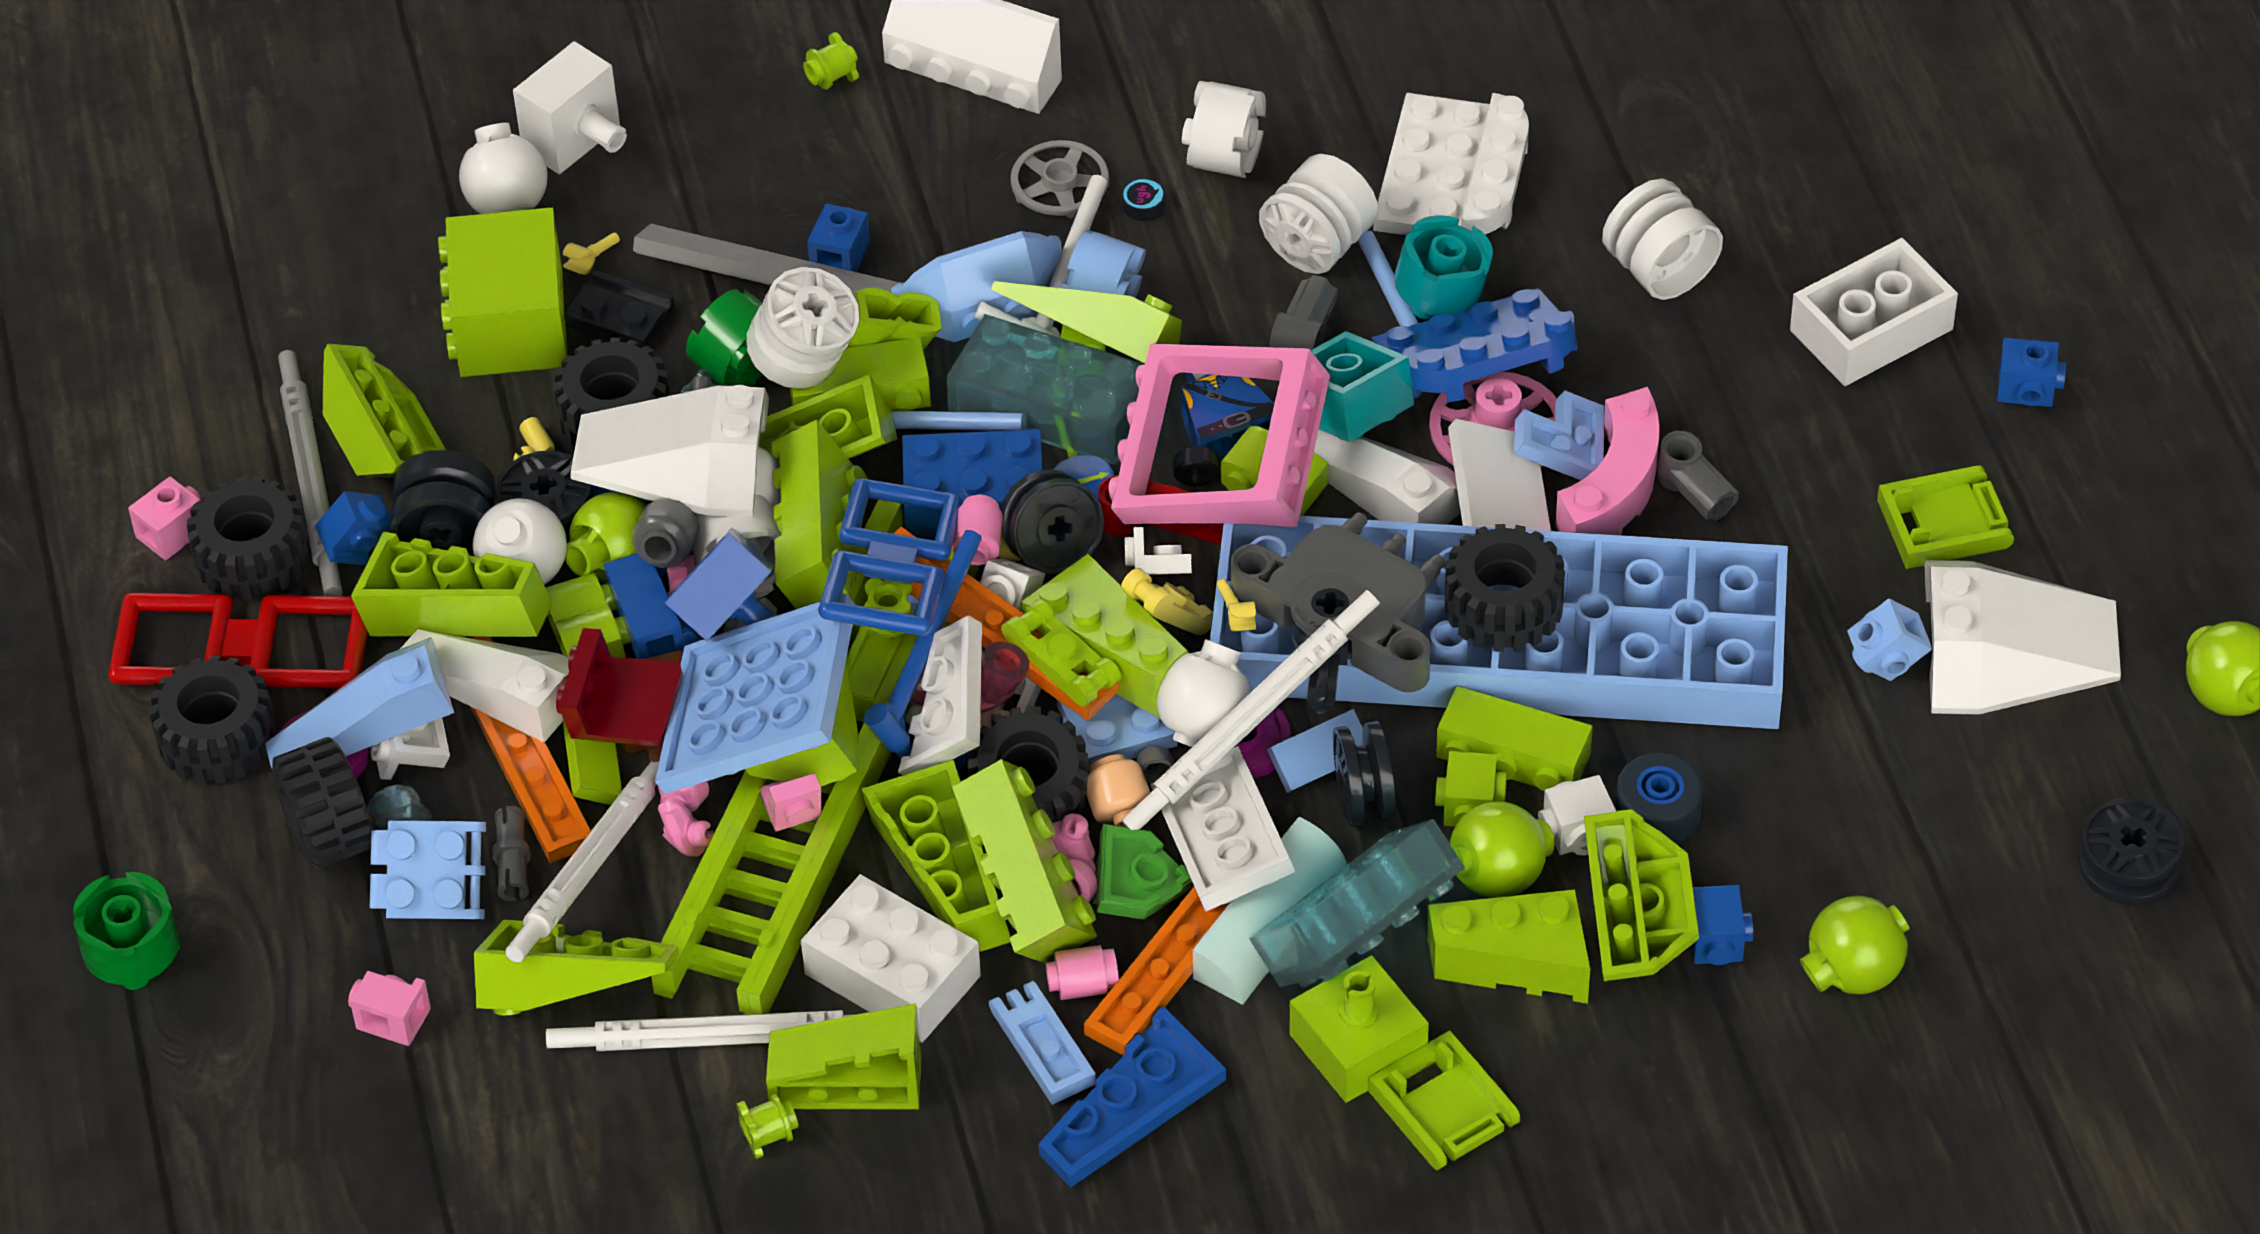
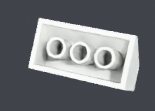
M1003 0L891 1L882 31L884 61L887 64L1037 114L1041 112L1062 80L1058 18Z

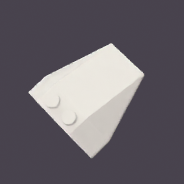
M744 385L714 386L583 414L580 418L571 468V479L651 501L670 498L682 502L692 512L703 515L747 516L753 518L757 492V454L760 433L765 432L769 396L765 388Z
M1925 560L1926 602H1930L1933 648L1930 668L1931 713L1983 714L2120 681L2121 669L2116 601L1973 561Z

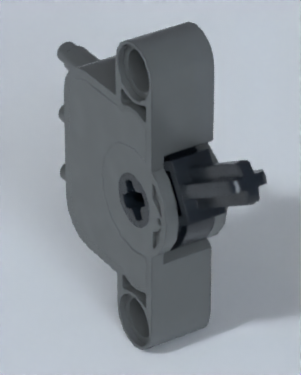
M1356 513L1342 527L1325 525L1314 529L1307 534L1287 558L1258 544L1241 546L1231 556V589L1238 598L1239 603L1254 601L1256 613L1283 628L1291 626V639L1296 649L1328 619L1333 622L1366 590L1379 601L1380 604L1346 635L1348 641L1309 676L1306 703L1308 708L1315 709L1316 713L1324 714L1326 710L1334 708L1339 665L1347 666L1349 659H1351L1352 666L1402 692L1419 691L1430 680V641L1427 636L1417 629L1425 618L1426 589L1439 576L1440 570L1446 564L1445 559L1441 555H1434L1418 569L1415 565L1398 557L1401 549L1406 545V538L1402 534H1394L1381 547L1359 536L1363 527L1368 522L1367 517L1363 513Z

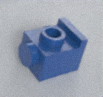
M344 491L316 523L315 527L330 562L367 565L370 559V550L377 545L383 531L387 532L389 530L391 518L381 495Z

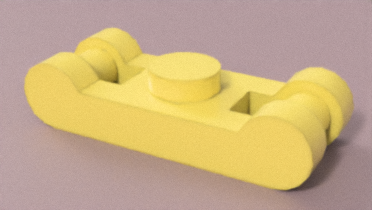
M1141 568L1133 569L1124 578L1121 585L1122 589L1133 599L1144 603V608L1155 618L1196 635H1203L1212 628L1213 611L1206 605H1197L1194 602V595L1185 587H1175L1168 582L1163 587L1152 583V578Z

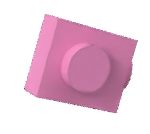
M815 773L788 782L778 781L761 788V798L775 832L818 819L821 814V787Z

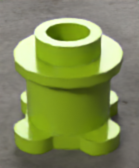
M837 32L829 35L830 45L818 51L816 49L808 50L806 52V61L803 63L804 72L808 80L813 85H819L823 89L831 88L833 81L845 75L851 82L859 78L856 69L857 55L852 46H848Z
M872 578L866 582L865 592L868 595V601L864 604V607L913 615L911 604L907 601L908 595L912 592L911 583L882 581L878 578ZM868 627L872 633L880 637L892 638L904 634L902 632Z
M773 1094L770 1095L769 1102L750 1109L747 1108L744 1101L736 1103L740 1126L756 1159L764 1156L762 1146L783 1138L787 1142L793 1140L792 1130L798 1128L799 1125L794 1109L788 1099L781 1102L778 1096Z

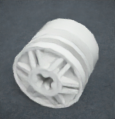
M1325 154L1309 157L1292 174L1288 182L1281 185L1276 193L1259 210L1260 226L1265 238L1275 252L1296 268L1314 274L1329 271L1338 259L1347 252L1351 244L1356 243L1378 218L1376 197L1364 177L1348 163L1335 156Z
M1657 179L1634 188L1620 200L1609 214L1605 223L1602 242L1624 268L1630 269L1634 278L1652 297L1664 300L1675 298L1689 291L1705 278L1716 264L1722 251L1723 236L1718 227L1701 210L1695 209L1691 200L1686 195H1683L1673 182L1666 179Z
M799 267L785 271L773 281L762 305H760L751 322L746 339L747 352L755 367L773 382L784 387L802 389L818 385L832 374L842 353L846 350L848 343L854 336L859 323L858 303L850 288L837 276L824 270Z

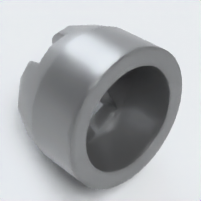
M1158 746L1146 747L1138 754L1137 758L1148 787H1151L1150 784L1158 780L1174 765L1170 752L1165 748H1158ZM1150 764H1152L1151 770L1147 769Z

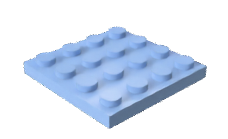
M847 593L842 594L840 603L855 605ZM818 602L713 636L708 641L701 640L686 645L680 665L683 671V678L666 728L655 783L663 793L667 794L683 788H690L708 780L735 774L743 769L766 762H773L782 757L829 743L853 624L823 619L818 613L820 604Z

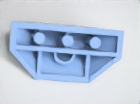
M1024 231L1013 233L937 257L914 272L905 283L900 282L892 287L891 292L897 296L904 293H921L938 301L942 329L935 337L956 342L969 337L979 336L985 332L997 329L973 317L981 301L1019 320L1038 315L1037 311L991 290L994 281L1048 287L1062 255L1061 241L1058 236L1053 235L1047 237L1042 234Z

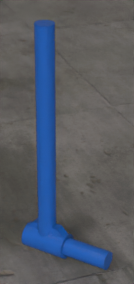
M965 530L945 574L932 631L926 636H917L888 703L875 704L864 715V722L883 745L890 752H895L900 759L904 756L910 757L913 747L909 733L906 731L903 714L927 663L934 633L942 629L982 540L981 535L972 530Z

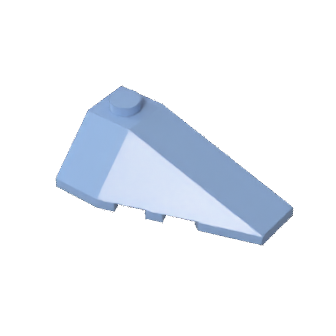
M429 637L387 654L268 740L265 745L271 769L273 757L325 737H330L342 749L344 755L348 756L454 713L433 639Z

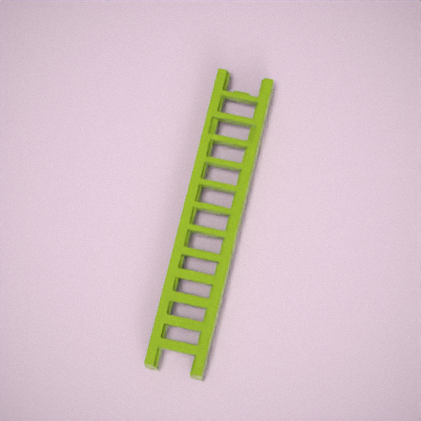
M878 500L864 529L894 533L903 526L901 504ZM952 546L951 554H950L949 558L947 559V560H949L950 562L952 561V558H953V556H954L953 546ZM857 547V553L867 555L868 548ZM970 564L967 574L974 578L980 565ZM853 572L848 595L855 605L864 606L868 601L865 584L872 577H866L864 573ZM945 620L942 629L951 625V623ZM852 625L851 640H855L860 630V625ZM906 634L873 705L888 703L918 635ZM925 665L924 670H923V672H922V674H921V676H920V679H919V681H918V683H917V685H916V688H915V690H914V692H913V694H912V697H911V699H910V701H909V703H908V705H907V708H906V710H905V712H904V714H903V718L905 719V723H906V715H907V713H908V710H909L910 707H913V706H912V699H913V696H914V694H915V692H916V690H917V687H918V685H919V683H920V681H921V678H922V676H923V674H924L926 665ZM854 706L856 720L864 722V715L867 710ZM865 722L858 735V772L851 774L842 781L832 782L821 787V792L830 795L824 808L821 809L818 819L789 827L811 833L806 846L754 832L759 820L771 822L761 798V788L778 781L752 776L745 770L661 941L663 944L678 946L679 956L665 973L651 976L654 994L672 999L687 969L740 983L737 988L739 1011L744 1012V1015L769 1013L801 946V939L806 935L867 806L861 789L878 783L892 753L883 745ZM743 856L794 871L788 883L737 870L736 868ZM725 893L775 907L770 921L721 908L718 905ZM708 931L758 946L752 959L700 945V942L705 932Z

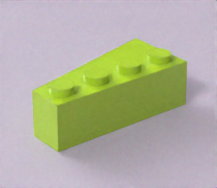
M817 419L771 442L772 455L776 459H780V467L772 471L773 486L777 489L781 488V502L773 506L774 520L781 533L780 536L774 538L776 585L796 609L820 602L832 557L836 552L848 551L857 553L856 546L845 545L840 541L839 532L854 481L859 478L867 479L864 471L859 466H854ZM848 571L842 594L847 593L849 595L852 571Z
M384 531L351 595L370 636H412L419 629L454 636L537 637L552 606L549 594L533 562L485 553L479 558L470 556L466 548L451 546L448 551L432 548L430 541L414 538L411 543L400 541L397 534Z

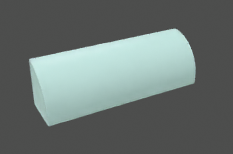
M1301 817L1297 818L1281 838L1295 873L1231 901L1192 950L1193 979L1242 1005L1348 871L1345 857L1336 843L1317 826Z

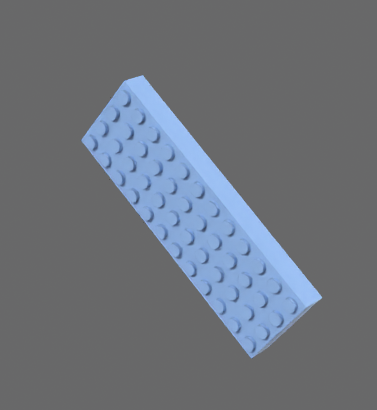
M1300 516L1298 526L1296 527L1224 523L1217 582L1220 579H1226L1231 587V556L1241 546L1258 544L1287 558L1307 534L1314 529L1325 525L1342 527L1348 519ZM1367 520L1368 522L1363 527L1359 536L1381 547L1394 534H1402L1406 538V545L1401 549L1398 557L1419 569L1434 555H1441L1446 563L1449 560V553L1453 546H1460V539L1466 534L1475 536L1476 529L1481 527ZM1526 530V532H1528V533H1532V532L1535 531V530ZM1536 530L1544 535L1543 542L1552 541L1557 547V555H1562L1564 560L1563 613L1560 622L1556 623L1555 631L1550 636L1542 635L1541 643L1532 646L1530 643L1524 644V650L1515 652L1512 647L1504 648V652L1493 651V646L1489 645L1482 649L1474 646L1473 638L1464 640L1458 635V627H1451L1448 622V613H1445V564L1440 570L1439 576L1426 589L1425 618L1417 629L1427 636L1430 641V680L1427 685L1416 692H1402L1352 666L1351 659H1349L1347 666L1339 665L1335 700L1447 708L1456 686H1460L1555 715L1779 729L1783 688L1788 546ZM1216 585L1210 641L1241 653L1237 666L1247 676L1252 692L1296 650L1291 639V626L1283 628L1256 613V630L1231 631L1228 608ZM1495 585L1490 587L1501 591L1520 589L1511 585ZM1309 677L1288 698L1307 699Z

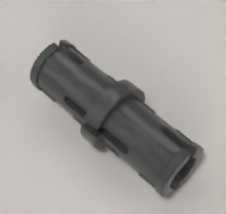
M506 806L507 821L504 820V810L502 808L498 809L494 815L497 843L493 846L492 858L498 866V896L502 900L515 902L517 901L516 887H519V897L521 900L525 899L529 894L527 863L531 859V848L525 839L526 814L524 810L517 806Z

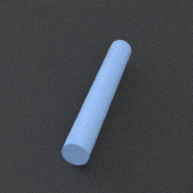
M1366 231L1358 240V243L1399 325L1409 327L1419 324L1411 311L1410 305L1402 299L1395 287L1394 273L1374 233Z
M893 411L892 413L895 429L1010 431L1025 430L1027 423L1025 413Z

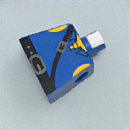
M1186 373L1188 383H1185L1180 388L1181 416L1192 447L1212 449L1217 453L1219 462H1221L1250 426L1269 430L1274 403L1251 378Z

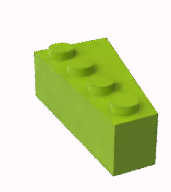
M1089 554L1021 601L1024 614L1026 607L1035 600L1042 599L1047 602L1056 618L1100 657L1109 658L1117 665L1121 673V680L1119 681L1118 693L1116 695L1161 719L1156 705L1160 685L1170 667L1188 651L1135 599L1130 597L1122 589V586Z
M1001 759L954 785L952 789L970 837L977 846L981 847L984 845L987 853L981 855L980 860L985 876L991 880L997 889L1002 891L1003 897L995 901L1001 918L1005 921L1009 920L1010 924L1017 931V934L1009 938L1014 952L1046 964V962L1054 961V951L1075 949L1096 938V932L1091 924L1096 920L1094 911L1083 895L1078 896L1071 881V879L1075 878L1073 866L1063 852L1058 853L1051 837L1055 835L1054 826L1046 812L1042 809H1037L1031 796L1036 791L1035 786L1027 771L1023 767L1018 768V766Z
M954 760L862 788L861 790L872 823L939 920L978 941L979 952L1010 943V934L1006 921L1001 918L995 902L998 900L994 884L985 876L980 863L981 855L984 854L982 847L977 846L971 839L952 789L954 785L960 783Z

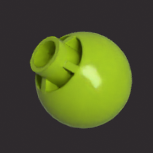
M621 492L599 494L584 503L577 511L570 526L569 543H567L565 559L571 570L579 576L594 572L598 581L607 583L603 564L637 553L632 541L633 531L641 513L648 504L636 496Z
M2229 621L2197 629L2188 640V656L2186 661V677L2194 696L2209 710L2225 716H2244L2260 709V628L2245 622Z
M1501 801L1483 803L1469 810L1456 824L1450 839L1448 863L1458 879L1476 894L1488 898L1515 896L1528 889L1541 874L1546 857L1550 856L1554 851V835L1551 827L1545 820L1535 819L1529 812L1515 804Z
M1866 896L1841 898L1823 909L1815 919L1809 934L1810 953L1801 958L1800 963L1812 983L1821 993L1831 986H1835L1848 994L1861 995L1872 993L1890 984L1903 968L1908 950V942L1904 933L1910 928L1895 905L1886 908L1881 901Z

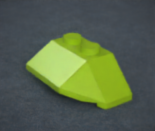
M327 344L324 349L323 416L357 476L394 478L399 466L411 456L429 450H446L414 393L389 369L374 361L375 355L367 347Z
M1632 809L1584 816L1604 981L1654 975L1700 939L1688 853L1662 832L1644 822L1643 817Z

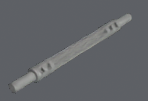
M285 350L278 355L283 381L280 394L303 502L313 563L319 566L324 596H341L343 591L338 565L336 562H330L315 527L316 523L328 511L330 506L312 421L313 415L310 408L306 384L301 381L295 352Z

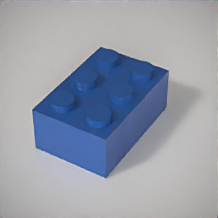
M1040 429L902 436L903 485L957 494L961 497L962 502L973 495H986L996 500L999 504V509H1001L1004 498L1015 483L1027 474L1042 470ZM904 504L906 530L916 538L935 540L942 511Z

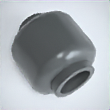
M670 498L657 499L646 506L634 527L632 541L635 551L641 559L656 567L668 568L682 563L691 552L697 539L699 529L697 518L692 510L680 501Z

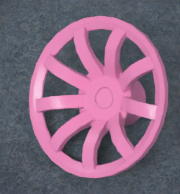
M1499 372L1463 383L1465 399L1472 404L1467 409L1454 410L1446 407L1445 405L1448 403L1446 392L1441 393L1434 402L1430 412L1429 430L1437 451L1447 462L1454 466L1449 435H1442L1441 418L1451 422L1455 419L1469 420L1470 422L1515 432V419L1524 409L1532 410L1543 400L1549 405L1554 416L1548 419L1555 421V401L1557 398L1545 386L1529 377L1511 372ZM1481 383L1477 391H1475L1472 385ZM1516 384L1522 385L1534 392L1527 398L1522 399L1521 390Z

